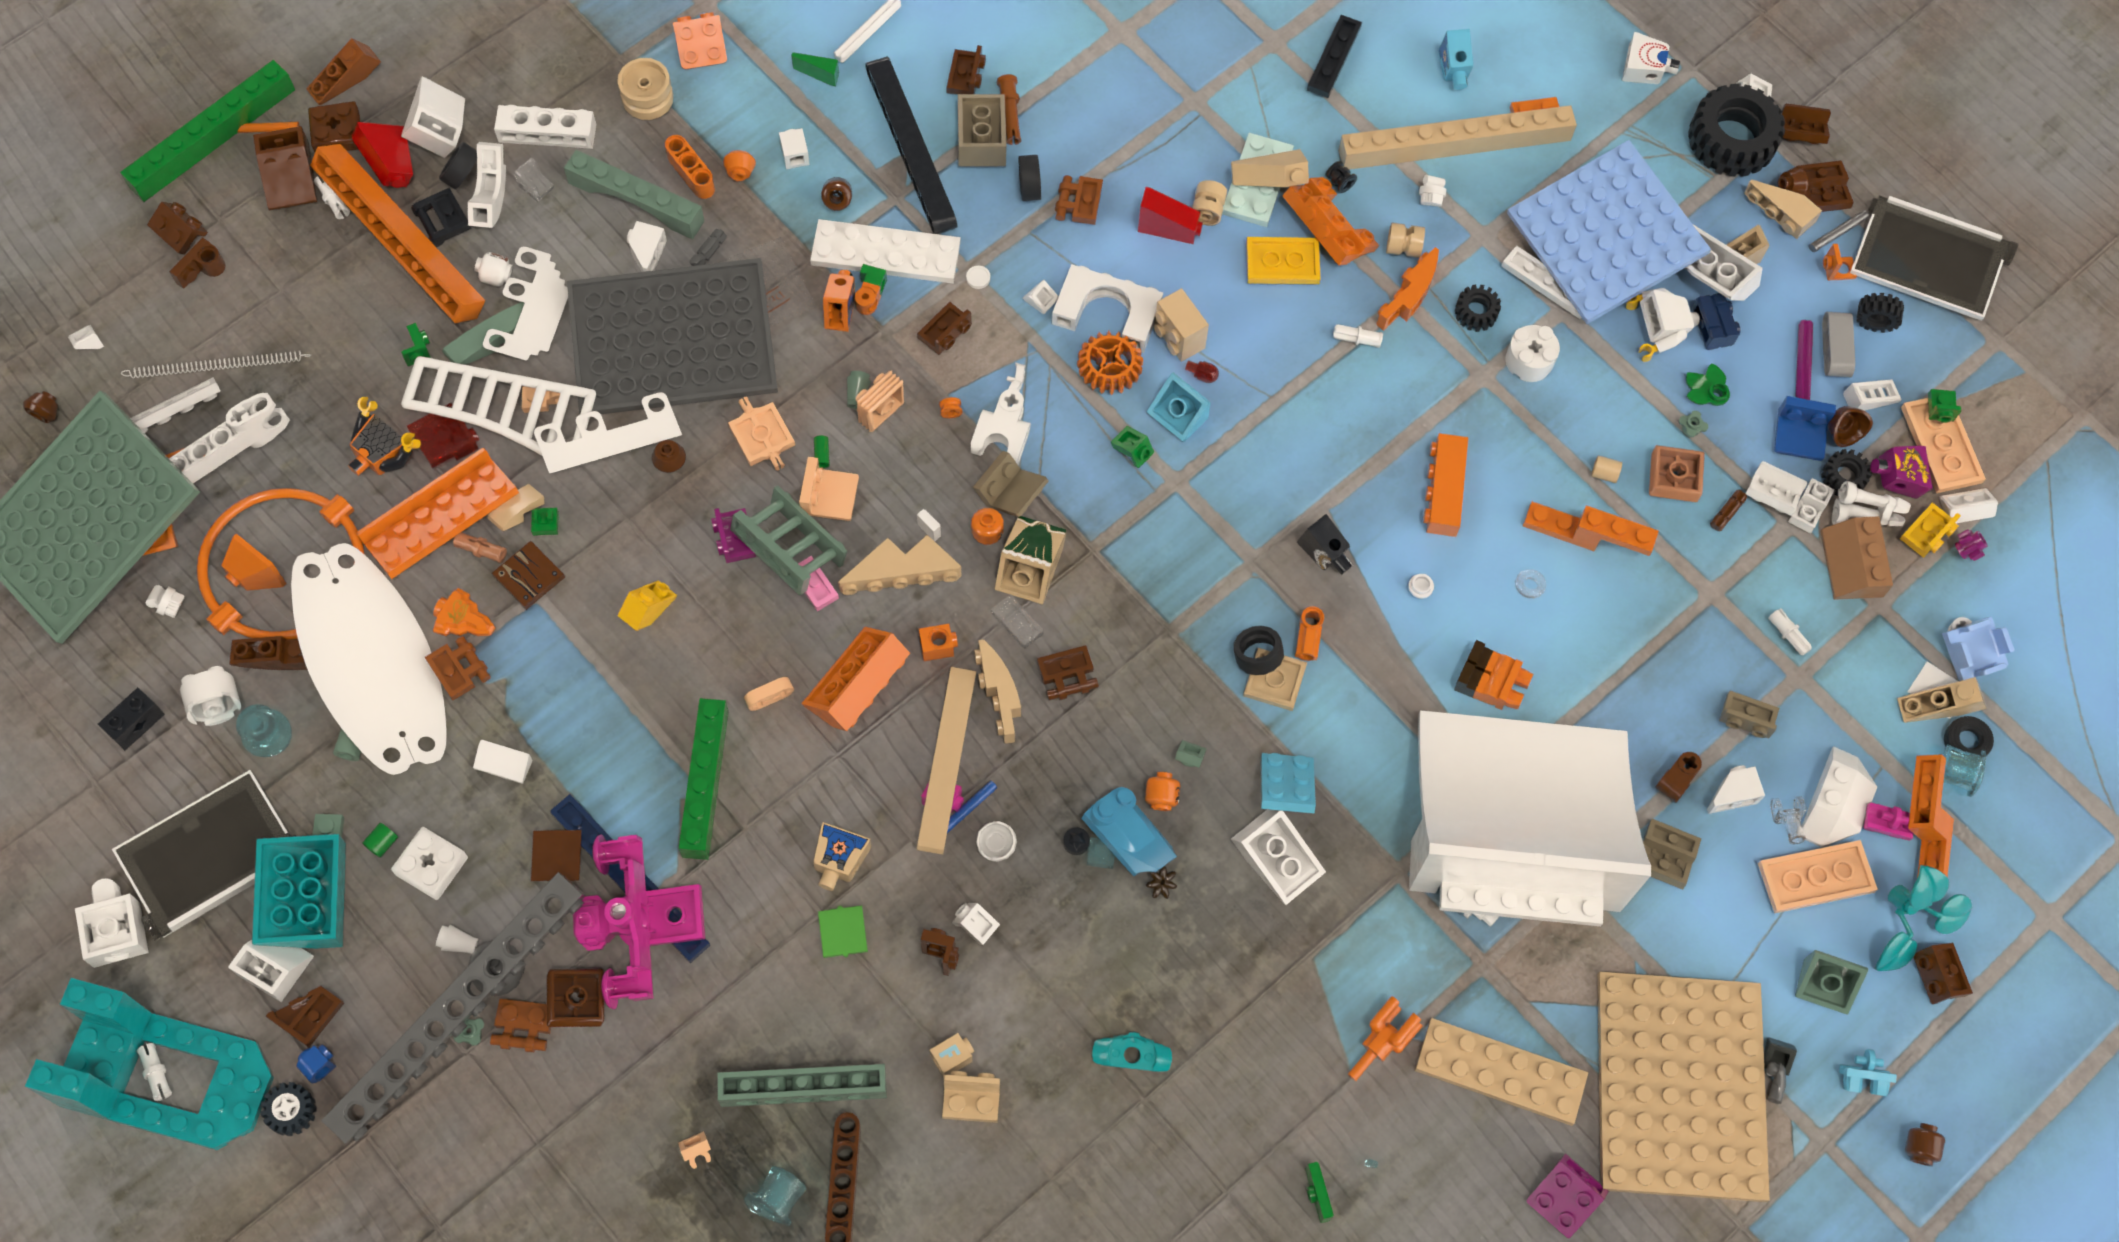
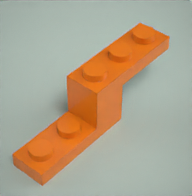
M1533 501L1529 506L1523 527L1591 551H1595L1602 539L1647 556L1651 555L1659 530L1587 505L1579 518Z
M1942 754L1916 756L1908 829L1921 840L1918 875L1920 865L1938 869L1948 878L1954 819L1941 808L1946 758Z

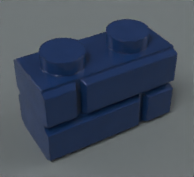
M1720 293L1713 294L1712 296L1698 297L1692 309L1693 312L1699 314L1698 327L1706 349L1712 350L1734 345L1741 330L1737 321L1734 322L1731 301H1727L1726 297Z

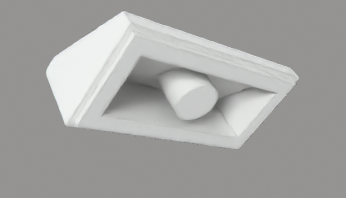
M1987 488L1939 497L1945 513L1952 518L1956 513L1961 515L1956 523L1991 518L1996 515L1998 501Z
M480 740L473 768L523 784L533 760L527 753Z

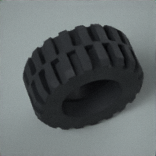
M1730 84L1729 87L1723 85L1717 87V90H1711L1700 101L1689 125L1688 138L1690 139L1691 149L1696 150L1694 155L1699 161L1702 159L1704 161L1703 165L1708 169L1712 167L1716 170V173L1722 174L1723 172L1732 177H1736L1737 174H1740V177L1748 176L1750 172L1753 174L1761 171L1762 167H1766L1774 157L1785 133V119L1781 115L1782 111L1778 104L1774 105V99L1770 95L1768 97L1763 94L1764 91L1759 88L1755 90L1751 88L1752 86L1746 84L1744 87L1739 86V84ZM1718 122H1739L1752 132L1754 139H1735L1727 135L1721 129Z

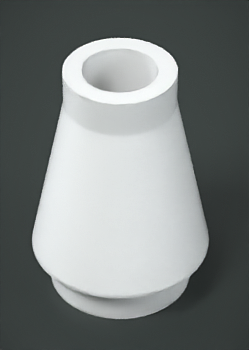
M442 925L437 937L436 946L441 947V951L472 954L477 948L479 939L452 925H449V927Z

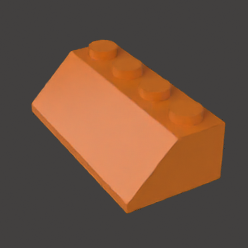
M864 627L801 704L832 727L848 731L849 728L856 724L857 718L873 703V699L879 691L887 686L889 679L896 670L904 665L905 659L909 656L910 652L893 633Z

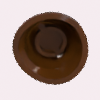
M1843 406L1835 411V415L1828 422V429L1837 446L1847 447L1855 444L1869 433L1873 420L1870 414L1862 409Z

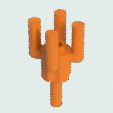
M1393 996L1388 999L1369 1023L1372 1033L1362 1044L1367 1051L1348 1073V1076L1354 1081L1358 1080L1375 1058L1383 1062L1392 1050L1395 1053H1401L1423 1027L1419 1023L1421 1021L1420 1017L1415 1013H1412L1399 1030L1390 1024L1402 1010L1398 1006L1400 1002Z

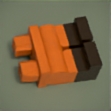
M1476 639L1457 680L1454 691L1484 703L1495 705V708L1500 710L1503 709L1504 705L1518 710L1524 694L1513 690V684L1527 689L1534 674L1521 668L1522 661L1497 653L1485 647V643Z

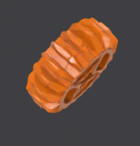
M1109 330L1106 336L1099 332L1097 339L1090 336L1088 343L1084 342L1082 345V350L1078 353L1079 360H1077L1079 375L1084 377V383H1091L1092 391L1099 387L1101 394L1105 390H1109L1111 396L1115 389L1120 393L1124 391V387L1130 389L1132 382L1137 383L1143 369L1142 352L1140 348H1136V341L1129 342L1127 336L1121 338L1119 331L1116 333V336L1111 335ZM1122 354L1128 359L1129 366L1121 359ZM1092 359L1096 361V364L1100 367L1099 371H1097L1091 364Z

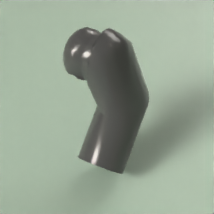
M1772 1061L1768 1063L1766 1068V1074L1774 1077L1768 1101L1781 1104L1786 1088V1068L1783 1064H1777Z

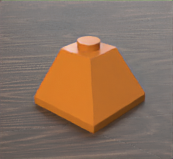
M238 534L232 537L221 565L227 573L225 578L234 587L240 585L246 591L281 588L287 584L270 560Z

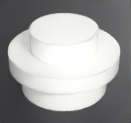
M1417 574L1410 579L1408 588L1414 597L1424 599L1432 594L1434 583L1428 575Z

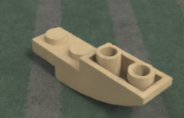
M979 640V649L974 650L976 665H981L982 673L978 674L980 689L985 688L986 697L992 696L994 712L999 711L1000 720H996L998 736L1003 735L1004 744L1015 742V731L1012 718L1021 717L1018 692L1002 659L985 640Z

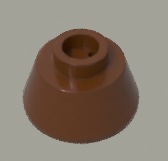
M1794 167L1781 174L1777 185L1779 188L1805 195L1809 188V177L1802 168Z
M43 391L42 393L36 392L24 400L23 409L35 419L44 423H50L56 419L58 404L55 402L56 398L53 395Z
M672 440L661 441L652 452L653 465L659 471L666 473L679 470L686 460L684 448Z

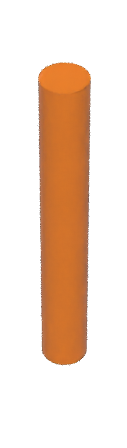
M299 122L246 123L238 129V133L271 132L298 127Z

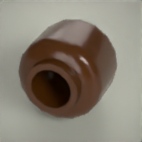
M833 177L824 183L821 199L826 207L834 211H841L851 203L852 187L846 179Z
M1921 1123L1920 1128L1914 1127L1909 1129L1905 1152L1910 1156V1161L1925 1166H1933V1163L1941 1161L1945 1137L1937 1132L1938 1127Z

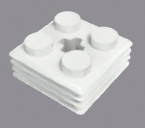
M421 827L391 870L400 879L433 899L438 900L464 865L468 856L460 848L427 828ZM433 859L435 862L433 866L425 865L427 860Z

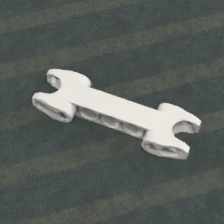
M260 393L232 407L226 414L225 422L169 459L192 483H195L247 447L259 448L273 440L286 428L290 419L282 408H275L276 404L268 393ZM262 400H266L267 406L257 412V404ZM280 415L282 417L279 424L269 425V421L275 416Z

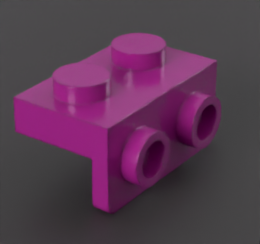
M719 508L714 509L716 517L711 518L714 533L719 532L721 540H717L716 544L719 556L724 555L726 563L756 557V554L730 530L733 515L740 510L746 514L745 508L720 513Z

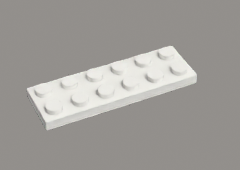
M818 219L810 262L812 266L859 272L862 265L866 264L884 269L886 274L890 276L954 284L961 237Z

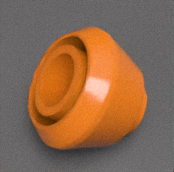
M734 150L724 157L723 164L729 177L735 181H743L750 177L755 168L756 160L746 151Z

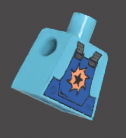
M1470 29L1447 30L1438 50L1443 77L1445 81H1453L1454 89L1461 90L1468 86L1467 79L1473 68Z

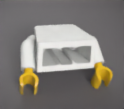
M1665 288L1644 291L1641 295L1630 299L1633 301L1626 303V309L1635 310L1640 302L1650 342H1655L1653 346L1647 343L1641 345L1638 353L1642 351L1650 353L1642 357L1643 362L1650 361L1653 353L1657 351L1661 353L1680 344L1687 338V333L1699 324V314L1690 312L1687 299L1674 295Z

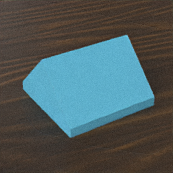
M1173 372L1150 405L1147 413L1185 442L1208 419L1211 402Z

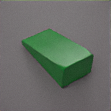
M792 52L793 69L836 87L839 77L837 59Z

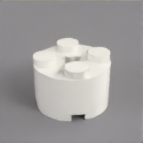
M1528 325L1517 329L1505 356L1508 370L1526 382L1543 380L1553 369L1560 351L1559 342L1553 334V330L1548 326Z
M214 666L209 668L208 671L195 675H186L181 679L180 693L187 719L192 724L197 725V721L204 722L205 726L217 725L233 718L236 709L240 710L241 703L234 678L230 673L224 671L223 667Z

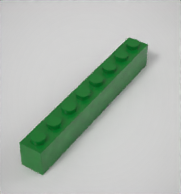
M274 60L266 64L122 170L120 173L128 187L143 202L147 201L236 135L242 125L252 123L294 92L295 88L289 74Z

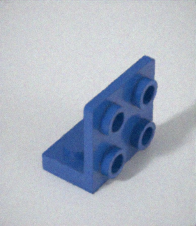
M1786 396L1778 409L1774 451L1776 453L1823 461L1825 458L1828 422L1835 415L1836 405Z

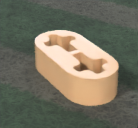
M781 677L748 692L744 696V700L749 710L755 711L788 697L794 692V688L788 677Z

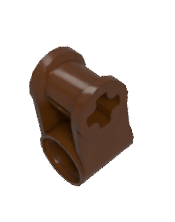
M1685 752L1680 755L1655 788L1677 803L1690 786V782L1699 772L1702 766L1700 757L1694 752ZM1689 764L1691 767L1686 769L1684 766Z

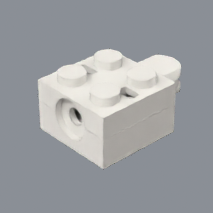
M111 879L96 881L92 885L93 904L75 908L83 960L95 968L149 953L140 902L131 894L121 896L120 887Z

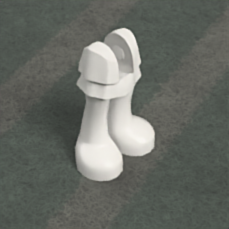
M1845 481L1839 489V499H1836L1833 505L1832 524L1835 525L1846 521L1850 517L1879 516L1881 525H1887V527L1903 526L1905 518L1892 512L1908 513L1911 504L1899 497H1892L1888 494L1881 496L1857 488L1855 483ZM1860 502L1877 506L1878 510L1866 508L1852 503Z

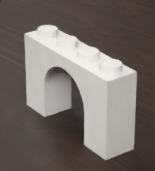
M1071 264L1052 313V324L1075 331L1081 314L1089 302L1097 298H1113L1121 302L1129 312L1122 338L1127 336L1129 342L1136 341V348H1140L1141 352L1144 353L1155 324L1157 301L1163 299V292H1159L1153 287L1146 288L1137 285L1130 280L1114 278L1108 273H1098L1085 266Z

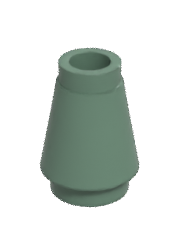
M851 371L850 376L847 377V406L849 408L857 409V395L863 389H869L871 384L869 374L862 371Z

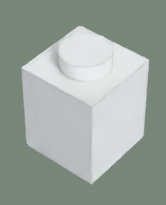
M789 129L785 132H780V143L786 169L810 165L803 129Z

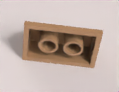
M1879 516L1854 517L1821 530L1834 600L1884 597L1892 588L1893 582Z

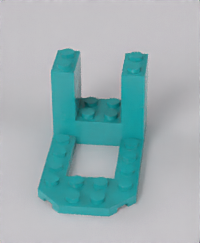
M70 978L59 1005L80 1018L82 1023L64 1065L60 1066L36 1059L25 1084L26 1088L62 1108L213 1150H219L237 1137H243L254 1131L260 1111L262 1110L261 1102H265L266 1098L264 1096L269 1092L274 1079L257 1042L153 1014L122 991ZM145 1042L219 1062L198 1114L124 1094L139 1058L137 1049L144 1046Z

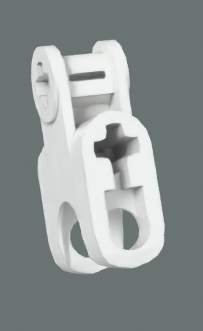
M1015 389L1005 390L999 397L995 412L982 410L971 441L972 454L981 456L990 443L1000 442L1008 448L1007 452L1019 464L1031 427V423L1021 420L1024 411V399L1019 391Z

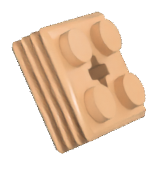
M888 371L886 374H879L873 382L874 385L868 390L863 389L856 397L858 421L866 429H869V432H873L904 404L903 380L896 377V374H892V371Z

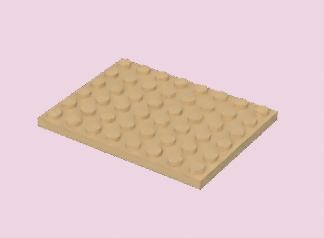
M1599 972L1597 976L1600 1178L1603 1189L1615 1192L1754 1202L1770 1201L1761 983Z

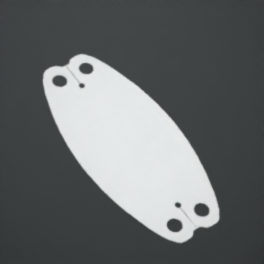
M350 544L335 545L330 548L328 553L320 555L314 552L299 555L293 565L291 581L296 633L311 679L334 719L360 751L379 769L388 774H400L407 771L410 764L416 762L429 764L441 760L446 748V717L441 683L425 659L427 655L431 654L428 642L401 595L376 565L360 550ZM347 554L354 558L355 563L351 568H342L338 564V558L341 555ZM308 564L317 565L320 568L319 576L316 578L305 576L303 572L304 567ZM337 578L339 582L334 584L332 579ZM404 731L406 736L400 737L399 732ZM427 736L434 740L435 747L433 750L425 752L418 747V741L422 737ZM387 748H396L400 752V759L397 762L390 763L384 759L383 753Z

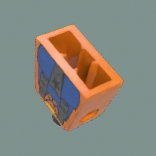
M840 270L838 274L832 273L829 276L823 297L824 329L849 332L855 302V278L848 270ZM836 303L842 304L841 310L836 308Z

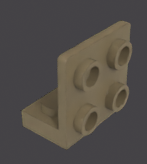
M1002 451L973 486V489L987 507L1020 517L1036 496L1041 493L1049 480L1046 476L1022 470L1009 452Z

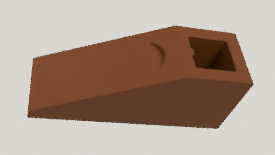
M351 38L306 89L318 105H322L365 80L381 61L368 45Z

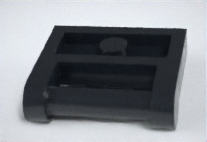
M450 187L414 203L411 207L414 215L419 217L429 235L428 239L435 247L441 246L445 240L472 229L471 226H468V220ZM433 208L444 229L436 230L427 214V210Z

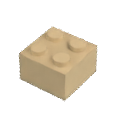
M1181 288L1157 301L1154 330L1160 338L1163 337L1167 342L1170 353L1173 356L1176 355L1182 362L1205 349L1209 324L1184 290Z

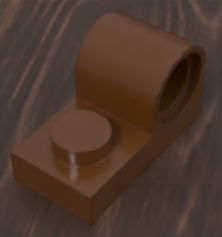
M202 237L169 272L176 284L184 289L196 279L200 272L210 277L219 276L224 272L226 264L218 249Z

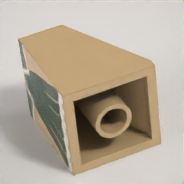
M1018 517L1001 553L995 590L1043 604L1064 547L1067 530L1027 517Z

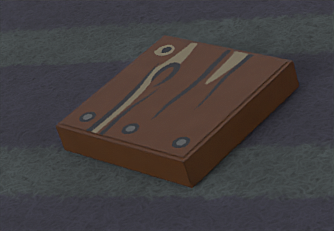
M532 541L528 542L492 572L493 577L526 610L565 578L560 569Z

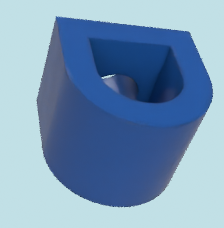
M322 1044L320 1047L314 1045L312 1048L304 1050L298 1056L296 1067L313 1084L326 1077L336 1065L331 1060L334 1055Z

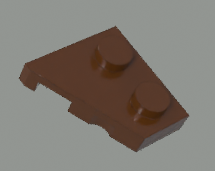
M319 986L308 992L306 996L290 1001L286 1007L276 1012H269L266 1017L309 1048L344 1005V1002L322 986Z

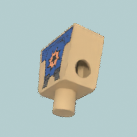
M823 822L814 858L815 870L823 873L818 885L823 889L833 891L838 879L850 882L871 849L870 838Z

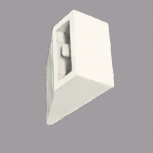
M422 76L401 137L445 158L456 148L463 125L465 98Z

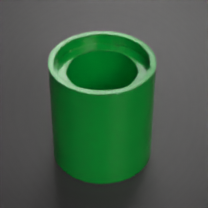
M380 822L362 844L377 857L381 858L399 837Z

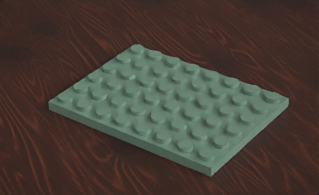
M99 391L0 500V581L57 643L63 644L194 500L200 491L105 392Z

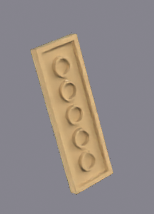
M1433 1018L1429 1021L1415 1068L1416 1072L1570 1126L1575 1124L1588 1076L1586 1071Z

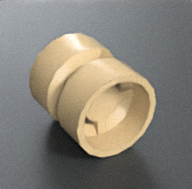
M1205 180L1197 185L1192 208L1200 211L1199 221L1203 222V225L1213 226L1221 221L1227 189L1219 182Z
M1391 222L1386 253L1400 255L1402 252H1405L1408 257L1420 258L1425 237V227L1411 225L1410 228H1406L1405 224Z

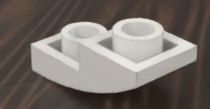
M1812 478L1788 522L1811 534L1827 506L1834 489Z

